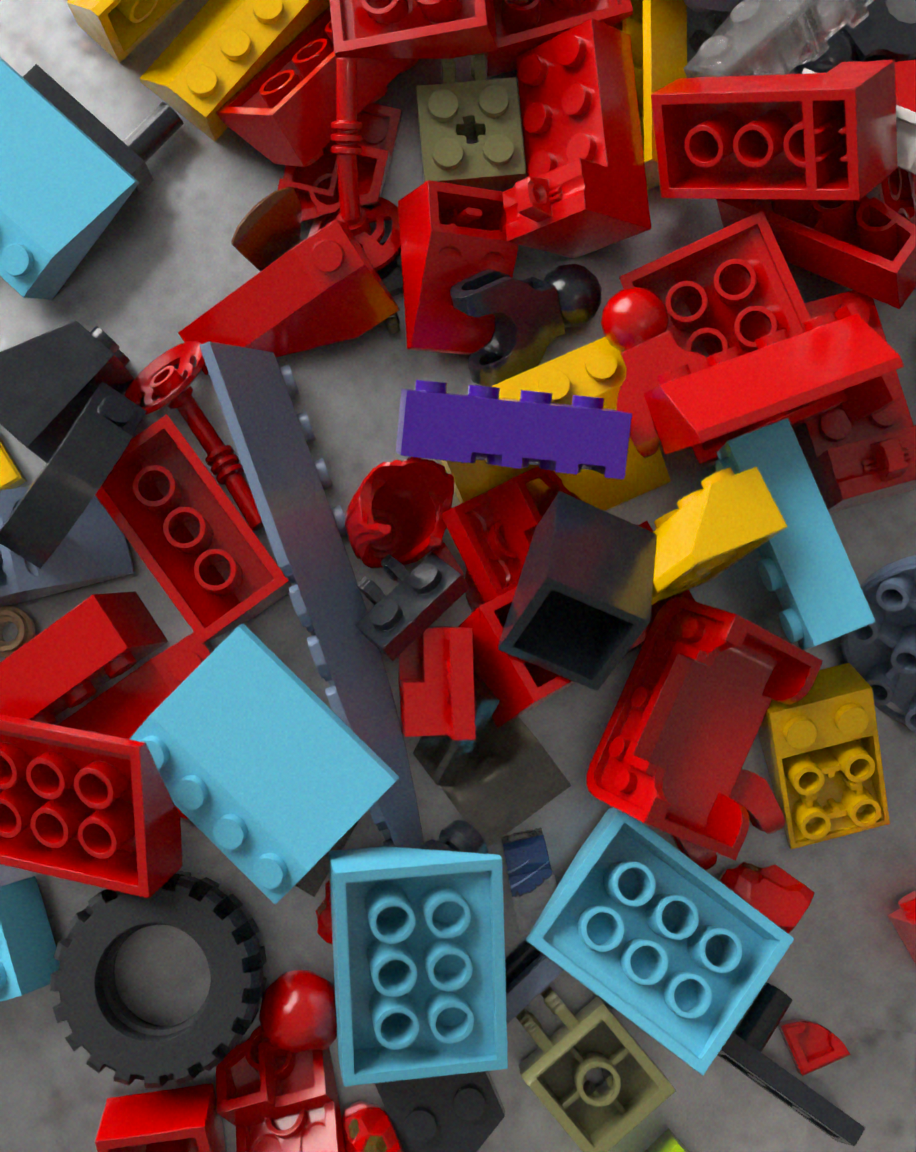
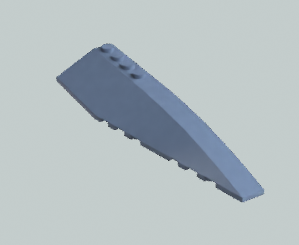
M215 342L201 344L199 346L277 564L282 569L284 576L288 577L291 584L293 583V586L289 587V596L296 615L299 617L303 628L306 627L307 631L311 632L312 636L307 637L314 663L320 677L328 681L330 685L325 691L332 711L399 776V779L369 809L373 821L377 825L378 830L383 833L385 839L383 841L384 846L418 849L424 844V838L406 744L401 731L392 689L381 651L356 626L368 611L361 591L356 585L358 582L341 538L348 535L345 527V517L340 505L330 508L324 490L333 487L324 459L321 458L313 461L307 443L316 440L306 411L296 414L290 396L299 394L290 366L279 367L273 352Z

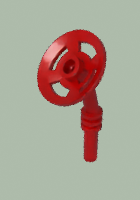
M336 58V121L331 122V128L336 130V133L331 134V140L336 142V145L331 146V152L336 154L340 212L316 218L311 226L309 237L322 229L327 220V225L335 219L347 223L375 270L379 271L390 264L401 252L398 207L380 197L378 203L371 204L377 206L372 210L360 207L357 155L362 153V147L358 146L357 142L362 141V135L358 134L357 130L362 129V123L357 121V59ZM392 220L390 236L382 246L379 242L385 233L384 221ZM376 222V228L372 233L369 223Z
M198 341L181 343L167 350L148 364L132 381L124 396L140 406V402L143 396H145L144 403L146 406L142 407L147 411L145 415L158 411L165 406H168L170 409L177 408L207 453L205 461L208 466H212L210 470L213 475H217L216 480L219 485L225 484L251 530H260L264 525L251 489L242 475L244 469L242 464H238L240 461L238 456L233 454L234 449L231 445L223 443L192 396L193 388L190 385L194 382L205 363L199 346L201 343ZM195 359H197L196 367L193 366Z

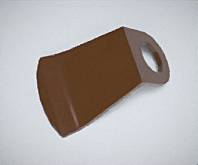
M286 187L274 191L262 199L245 215L235 230L231 244L260 272L303 241L301 239L302 209L294 188Z

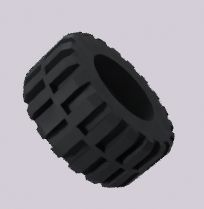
M177 871L150 898L106 889L88 901L89 905L74 915L66 926L70 932L67 938L58 942L53 957L60 961L59 970L50 974V991H59L61 1002L53 1007L57 1023L67 1020L72 1031L65 1040L73 1051L82 1046L91 1055L86 1062L89 1067L98 1073L107 1067L115 1071L113 1081L128 1086L135 1079L144 1080L145 1088H162L168 1081L175 1080L180 1085L194 1080L200 1072L204 1070L210 1071L221 1063L227 1054L237 1046L252 1025L259 1011L258 1005L265 991L267 980L266 977H263V965L267 962L265 946H259L256 936L259 929L253 917L248 919L240 909L243 903L233 893L229 896L218 889L219 883L207 877L199 879L192 877L191 872ZM169 925L182 930L197 942L207 959L211 982L206 1000L195 1015L177 1025L160 1026L142 1020L127 1008L118 993L114 975L118 950L129 936L144 927Z

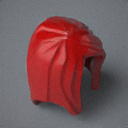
M409 457L403 461L395 459L392 462H382L366 476L353 495L345 513V527L352 550L356 558L361 559L365 566L372 569L383 568L380 561L388 554L402 565H408L417 562L433 549L441 547L443 544L442 538L447 527L440 514L452 508L454 495V477L446 473L444 466L436 463L434 460Z

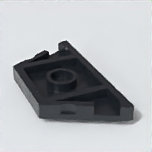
M488 1071L375 1083L404 1152H477L505 1117L504 1106Z

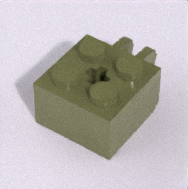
M484 53L472 55L470 60V71L473 81L455 82L457 77L456 62L453 58L441 59L443 83L416 86L423 181L431 180L502 192L515 187L516 182L526 178L516 77L487 80ZM467 140H475L477 143L468 144Z
M549 986L541 993L544 1003L554 1015H557L562 1020L564 1025L549 1037L542 1029V1024L532 1012H528L524 1008L516 1016L522 1027L539 1046L518 1065L520 1074L530 1089L582 1152H608L676 1090L599 996H596L574 1015ZM600 1067L604 1068L602 1074L605 1082L596 1087L591 1081L588 1086L584 1085L587 1080L585 1074L593 1068L598 1070Z

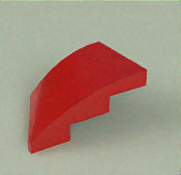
M370 103L357 114V121L362 123V129L357 130V133L362 135V141L357 142V145L362 147V153L357 155L360 207L378 203L380 200L403 115L401 109ZM332 140L323 148V155L315 163L306 167L286 165L283 179L280 178L277 190L286 187L294 188L301 204V222L340 212L336 154L331 152V146L336 145V142Z
M537 466L440 514L484 603L517 587L535 528L558 492L561 491L581 500L575 493L569 491L564 486L561 478L554 471L540 469Z
M429 626L399 655L398 683L401 731L405 737L448 735L453 741L476 740L472 628Z
M260 1025L252 1032L246 1042L237 1045L216 1066L217 1114L236 1127V1152H345L340 1104L329 1047L325 1050L311 1049L293 1054L273 1045L264 1036Z

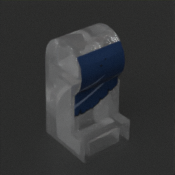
M541 827L500 836L514 916L520 936L531 932L557 888Z

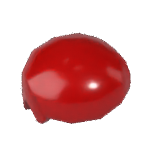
M294 970L281 974L263 992L259 1021L264 1036L281 1050L293 1054L311 1049H327L337 1038L335 985L311 970Z

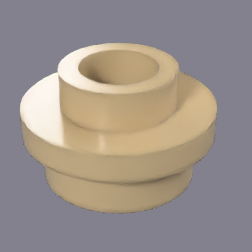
M13 606L0 607V657L7 658L35 637V626L32 618L22 609ZM14 623L17 626L18 634L14 640L6 642L2 635L3 629L6 625Z

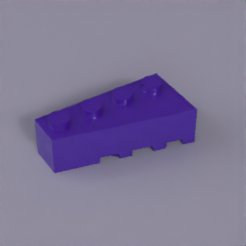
M416 380L415 390L401 389L396 452L400 456L464 463H476V460H486V464L521 469L529 468L530 464L539 465L540 469L568 474L581 473V469L601 473L605 475V478L625 480L632 413L603 408L604 398L573 395L572 405L552 403V393L521 390L520 400L499 398L500 388L468 385V395L447 393L448 383Z

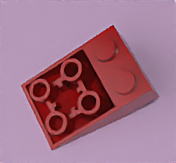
M427 180L398 201L407 350L470 355L490 341L495 331V317L493 314L473 317L466 315L458 309H454L450 294L451 287L468 277L488 269L505 273L513 278L519 244L507 242L506 213L503 206L502 191Z

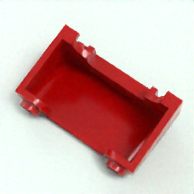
M675 597L667 601L660 608L652 623L590 762L587 772L589 792L595 798L647 825L736 861L748 833L749 814L744 805L729 796L771 701L774 700L782 704L799 702L808 694L813 686L823 660L738 614L684 597Z

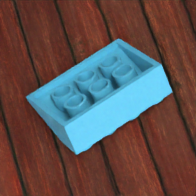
M0 57V276L23 297L53 300L140 182Z
M783 419L727 441L717 452L719 460L715 462L716 471L731 467L734 474H738L757 466L788 526L757 548L762 559L758 561L759 574L766 588L770 592L775 590L783 608V611L779 612V619L787 638L792 643L797 641L799 648L805 650L876 622L789 419Z
M243 623L160 704L130 738V740L146 742L174 805L275 905L399 779V776Z
M609 808L577 852L526 941L695 1071L704 1075L794 941V938L644 823L616 808Z
M386 846L328 851L337 1045L344 1087L508 1069L502 857L494 854Z

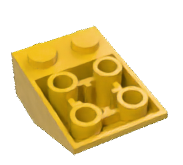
M845 663L819 670L810 691L799 702L782 704L772 700L758 730V736L775 798L785 818L784 831L790 849L890 824L873 690L850 663Z

